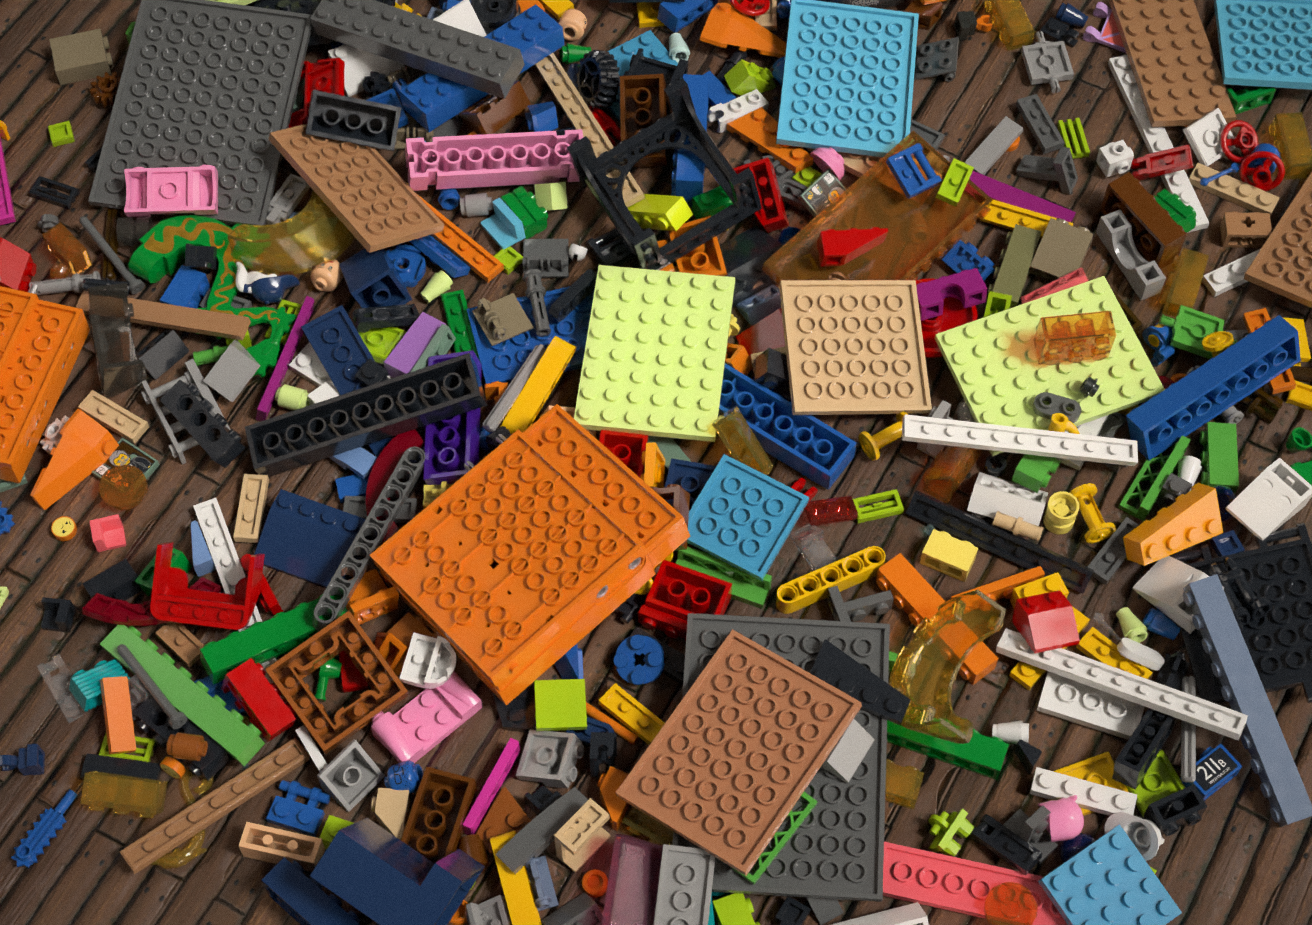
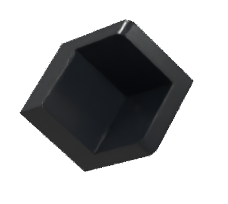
M186 244V267L194 270H216L217 247Z
M42 597L41 603L45 609L41 624L42 629L71 633L76 613L71 600Z
M541 786L533 795L529 792L524 795L525 804L536 815H539L557 799L562 797L558 791L553 794L545 786Z

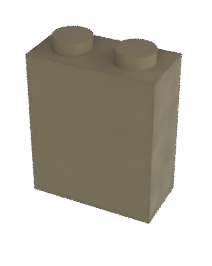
M101 29L49 39L55 72L60 85L96 78L97 75L102 77L105 72L111 75L110 66L113 65L111 53H107L110 45L107 36L103 37Z
M1050 218L1030 265L1029 273L1054 281L1080 268L1091 245L1093 233H1090L1089 229L1082 226L1077 228L1071 226L1063 219L1057 218L1055 220Z

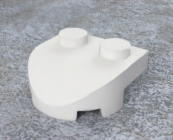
M413 633L399 680L403 683L425 689H433L443 685L451 677L456 666V653L449 641L440 636L436 639Z

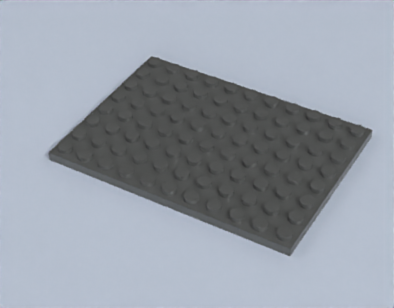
M141 0L90 192L89 204L124 210L126 204L124 169H132L133 167L168 168L211 165L215 166L218 171V215L198 216L213 218L227 225L241 224L242 227H256L265 230L266 217L269 214L270 201L273 197L282 154L269 141V135L271 132L289 128L312 30V22L310 20L312 15L210 0ZM168 213V214H157V215H164V216L176 217V216H186V215H195V214H194V213Z
M688 613L682 699L732 629L809 673L826 639L888 683L890 624ZM860 709L854 719L875 740L849 783L820 767L804 791L817 801V805L799 826L798 829L801 833L796 836L795 840L787 841L786 845L780 850L779 854L773 859L772 863L754 885L732 867L715 858L712 892L882 902L887 720ZM800 797L792 808V812L804 811L809 803ZM799 816L793 817V820L796 821ZM790 817L785 818L786 821H784L781 824V826L786 825ZM674 832V846L700 848ZM802 836H803L804 839H805V840H798V839H799L800 837H802ZM774 838L770 840L762 853L773 851L775 848ZM767 857L761 858L762 863L766 860ZM759 859L749 871L751 875H754L759 869Z

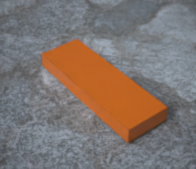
M127 676L102 678L100 685L109 754L135 752L136 742Z

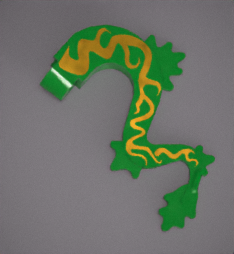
M198 215L176 216L160 221L139 239L142 245L132 254L128 264L129 271L150 283H156L166 274L171 276L185 263L186 244L217 247L219 270L207 300V307L197 309L249 317L251 321L249 326L263 322L269 324L272 328L270 338L246 349L260 364V367L253 376H265L267 367H276L282 336L284 333L290 332L289 325L296 321L297 316L295 314H287L285 307H280L278 310L270 307L234 308L231 304L238 292L236 288V262H241L246 270L247 267H258L259 264L255 256L268 253L267 248L263 246L271 241L270 236L258 235L259 232L256 227L243 232L241 224H235L230 228L216 219Z

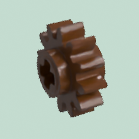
M105 72L102 78L101 76H96L98 82H91L92 89H90L95 103L99 104L101 102L103 108L108 103L112 107L114 106L121 76L118 77L117 72H114L112 76Z

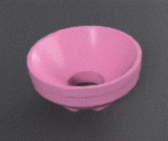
M816 148L810 153L811 157L814 158L815 164L823 172L830 169L839 181L844 176V159L833 148Z

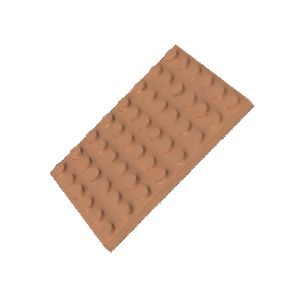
M732 629L616 791V795L747 876L862 707V704L855 698Z

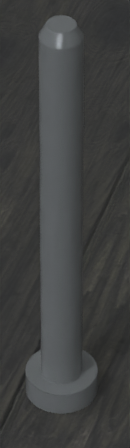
M85 216L80 217L79 222L123 278L129 282V291L132 294L142 291L145 287L144 282L133 276L89 219Z
M120 644L117 647V652L170 718V726L173 729L182 727L187 722V716L175 709L127 646Z

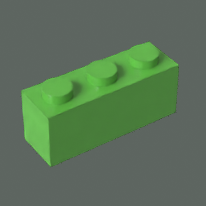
M1207 422L1204 431H1201L1199 436V443L1203 445L1200 465H1204V472L1201 474V484L1216 488L1217 496L1234 497L1239 487L1236 424Z

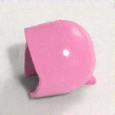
M1077 795L1038 804L1039 807L1044 805L1051 812L1047 820L1049 825L1046 827L1051 835V842L1070 840L1081 833L1084 826V817L1081 808L1075 802Z

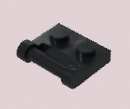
M616 228L596 239L591 238L586 241L588 250L595 255L602 265L619 266L636 257L623 237L600 248L601 245L621 235Z

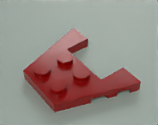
M341 58L321 59L317 63L304 61L300 80L305 79L304 108L292 113L289 128L307 124L310 96L313 90L344 96L345 62Z

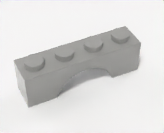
M1117 210L1102 216L1096 233L1140 300L1161 293L1166 277L1155 261L1148 262L1139 254L1133 240L1132 226L1122 211Z

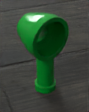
M1295 428L1288 436L1286 448L1291 453L1302 452L1308 448L1312 449L1311 434L1304 428Z
M334 657L320 667L317 689L314 695L319 702L326 701L325 695L328 680L339 678L342 663Z

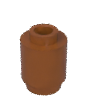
M178 732L176 735L171 734L169 736L167 753L168 755H173L174 758L199 761L207 753L208 743L204 741L203 735Z

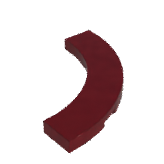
M415 429L395 436L378 456L371 470L366 489L367 517L404 452L410 447L422 448L425 446L424 441ZM382 516L376 517V519L379 521L386 520V518ZM393 522L381 545L399 531L395 522Z
M201 577L188 588L218 593L223 592L222 586L204 577ZM96 593L82 608V613L86 616L118 625L147 626L171 622L158 620L152 615L150 610L151 601H143V604H131L124 600Z

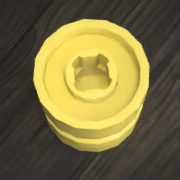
M1060 491L1054 493L1048 501L1043 516V523L1046 529L1054 534L1068 533L1072 529L1079 511L1077 498L1068 492Z

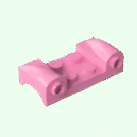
M215 166L133 167L132 169H124L126 180L124 213L128 217H151V214L168 213L218 215V171Z
M454 671L443 685L433 689H425L394 715L391 712L385 714L382 712L374 717L372 720L373 725L371 726L372 734L376 740L380 741L391 752L398 763L407 760L415 763L483 708L482 702Z

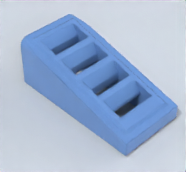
M192 521L193 567L197 576L200 577L215 571L216 567L198 522Z

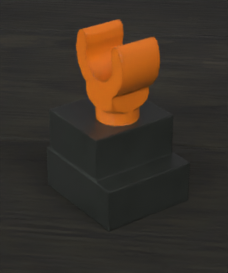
M973 11L957 12L954 27L959 41L967 40L969 35H974L975 29L984 32L991 31L993 24H986L990 16L983 15L976 20Z

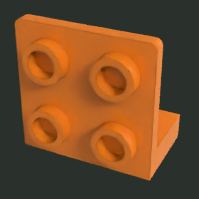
M373 569L364 573L346 608L360 625L398 609L399 593L395 586L388 589L378 571Z

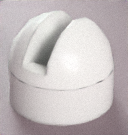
M571 243L568 254L572 260L574 255H578V262L585 258L588 249Z

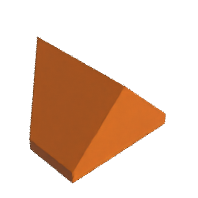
M377 632L375 647L396 676H398L402 672L409 648L392 633Z

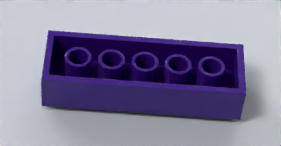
M473 350L430 356L428 359V366L470 353L477 365L481 380L482 364ZM480 408L426 425L424 481L427 485H441L442 481H447V485L454 484L468 472L464 464L472 469L467 461L474 465L479 463Z

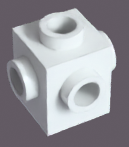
M1124 140L1111 142L1099 148L1096 162L1107 178L1130 170L1134 154L1132 149L1127 147Z

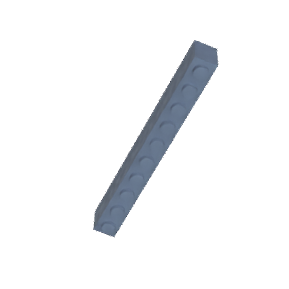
M1218 575L1189 583L1183 588V599L1188 607L1190 606L1194 615L1192 620L1195 628L1201 632L1203 637L1202 646L1205 652L1210 654L1213 662L1211 664L1213 673L1221 681L1223 686L1221 687L1222 695L1226 701H1229L1232 710L1248 715L1242 731L1241 742L1244 748L1249 750L1252 758L1250 760L1251 767L1260 777L1262 782L1260 788L1264 797L1268 798L1271 804L1270 813L1273 820L1279 824V827L1311 817V801Z

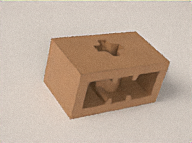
M1225 212L1220 223L1222 247L1262 248L1272 233L1270 213Z

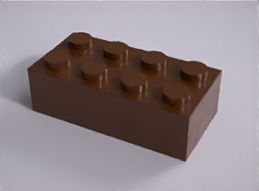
M664 74L620 76L621 141L631 138L641 129L651 126L662 117H666V96L664 92L666 83ZM667 149L646 155L635 163L632 168L668 166Z
M1130 172L1110 182L1101 206V211L1104 215L1117 210L1122 211L1132 226L1135 246L1146 261H1155L1160 269L1176 261L1186 237L1183 227L1170 217L1169 212L1157 203L1155 197L1149 194L1141 182L1134 178Z
M426 766L401 841L434 864L458 850L459 840L464 832L463 823L472 808L477 793L476 780Z

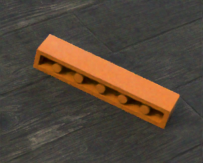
M901 553L878 568L876 582L879 588L884 592L891 590L894 604L908 614L914 626H919L923 630L926 639L941 650V654L946 661L952 662L957 667L959 675L964 680H968L974 685L996 668L999 658Z

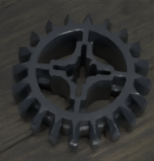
M593 50L585 53L584 58L580 59L581 65L577 66V91L580 92L588 108L603 109L612 106L613 101H616V95L619 94L620 68L617 67L618 62L614 60V55L604 50Z

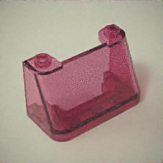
M616 833L602 925H654L663 852L662 845Z

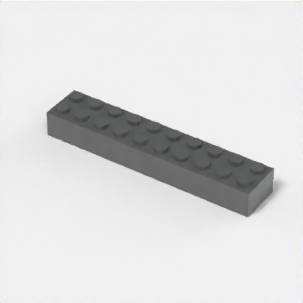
M321 0L310 18L317 35L503 99L506 98L525 65L521 51L518 48L375 0Z

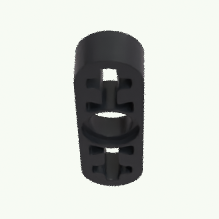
M588 269L552 304L549 309V315L558 322L564 320L595 289L597 273L592 269Z

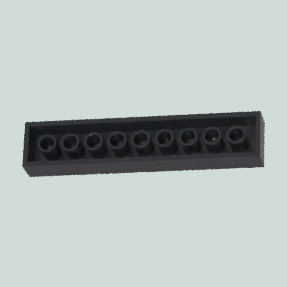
M470 353L246 426L245 431L254 470L259 475H268L270 477L487 406L477 365Z

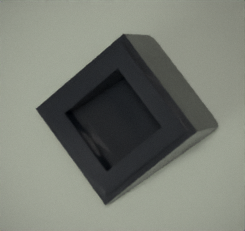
M1019 739L1014 752L1027 773L1031 775L1042 751Z

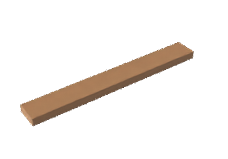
M84 290L75 307L83 309L84 315L242 341L251 323L249 317Z
M293 738L119 851L122 858L135 875L310 760V755L297 738Z

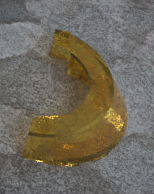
M313 189L309 203L294 217L271 225L242 224L237 226L227 236L234 263L241 262L249 269L279 275V272L293 271L294 274L311 271L313 266L322 262L325 264L340 256L355 238Z
M979 590L958 595L937 607L938 612L932 618L928 619L925 617L913 631L915 637L909 646L902 647L893 666L889 685L911 700L901 724L903 727L956 744L970 742L973 735V723L966 718L958 717L954 713L951 704L953 683L961 665L971 651L984 639L1002 628L1006 609Z

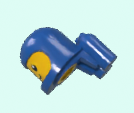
M1158 322L1155 326H1149L1143 331L1144 341L1150 348L1155 350L1151 364L1157 367L1175 352V347L1170 345L1172 328Z

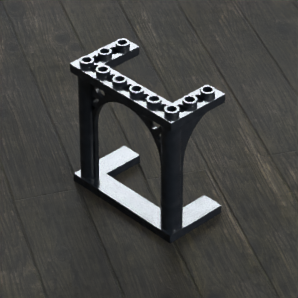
M683 78L677 82H672L664 89L671 114L658 119L651 126L641 129L636 135L621 141L611 150L603 152L596 158L587 136L574 141L567 147L581 184L584 188L588 186L636 256L641 269L661 270L762 209L754 174L749 168L737 174L699 121L688 84ZM680 131V139L675 143L670 142V136ZM688 136L689 138L687 139V141L691 144L684 145L686 138ZM665 149L683 150L695 155L706 165L733 204L659 248L651 228L649 227L643 231L626 207L623 199V185L630 169L646 155ZM614 170H618L619 172H621L620 176L617 178H609L606 176L608 173ZM617 184V188L613 190L612 185Z

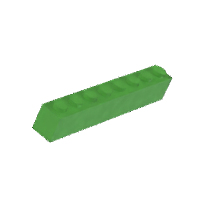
M117 625L100 645L135 675L117 652V647L120 644L126 645L171 704L222 746L227 753L245 766L265 744L259 737L262 732L252 723L248 726L242 722L244 717L235 709L228 711L225 708L227 704L218 695L215 694L211 697L207 693L209 689L198 680L194 683L190 679L192 675L181 666L177 669L173 665L175 661L164 652L160 655L157 652L159 648L151 640L147 639L144 642L140 638L142 634L135 627L129 626L127 628L125 625Z

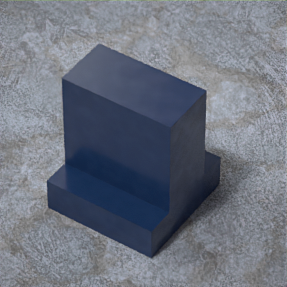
M365 818L338 831L310 877L379 925H448L485 866L460 849L434 864L375 822Z

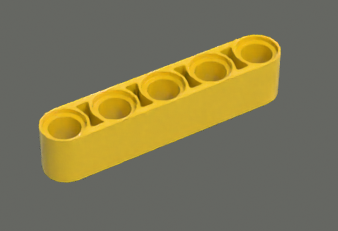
M557 336L553 338L505 417L501 427H506L510 434H513L518 429L523 433L533 424L572 359L576 346Z
M878 546L868 547L781 585L777 590V609L784 614L793 613L827 598L828 588L838 586L841 592L877 576L878 568L885 563L886 555L884 550ZM875 559L878 563H872L869 560ZM853 568L857 570V572L852 573L849 572L847 569ZM826 578H833L836 581L829 582L826 580ZM811 587L814 591L809 592L804 590V588ZM787 596L792 598V600L785 601L782 598Z
M516 831L490 838L512 925H542L526 866L524 865L514 874L496 856V853L517 834Z

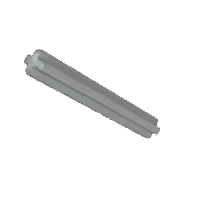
M544 345L535 346L484 421L483 428L487 432H494L519 396L546 351Z
M1193 676L1183 677L1182 692L1196 697V679ZM1182 720L1181 780L1185 783H1192L1196 780V725Z

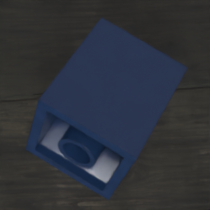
M364 248L339 264L351 294L362 308L405 305L413 300L384 249L369 253Z

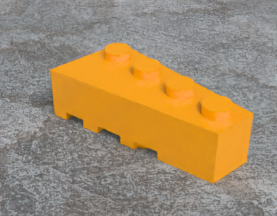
M1196 483L1191 487V491L1185 495L1181 494L1175 499L1176 502L1168 508L1163 507L1159 510L1157 516L1153 519L1144 521L1126 534L1123 540L1127 560L1145 566L1222 534L1223 528L1216 488Z

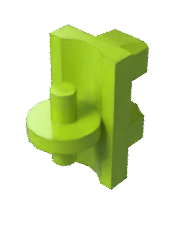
M963 808L958 813L952 812L950 816L945 811L940 816L935 814L930 816L928 821L933 827L929 832L936 837L928 847L929 850L934 853L940 851L944 855L952 857L958 853L961 845L952 837L956 833L963 839L967 838L974 829V826L966 819L968 813Z

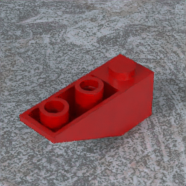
M849 228L847 230L827 229L821 231L817 240L820 267L843 266L880 245L887 236L888 228Z

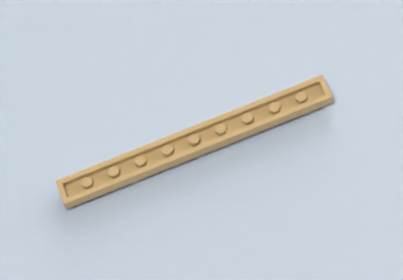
M554 53L536 63L535 67L573 127H575V130L582 129L583 137L587 136L591 142L596 158L603 152L614 148ZM614 170L608 173L606 176L609 178H617L620 176L621 172H619L618 170ZM630 171L623 185V199L627 208L645 199L644 193ZM617 184L612 185L613 190L617 188Z

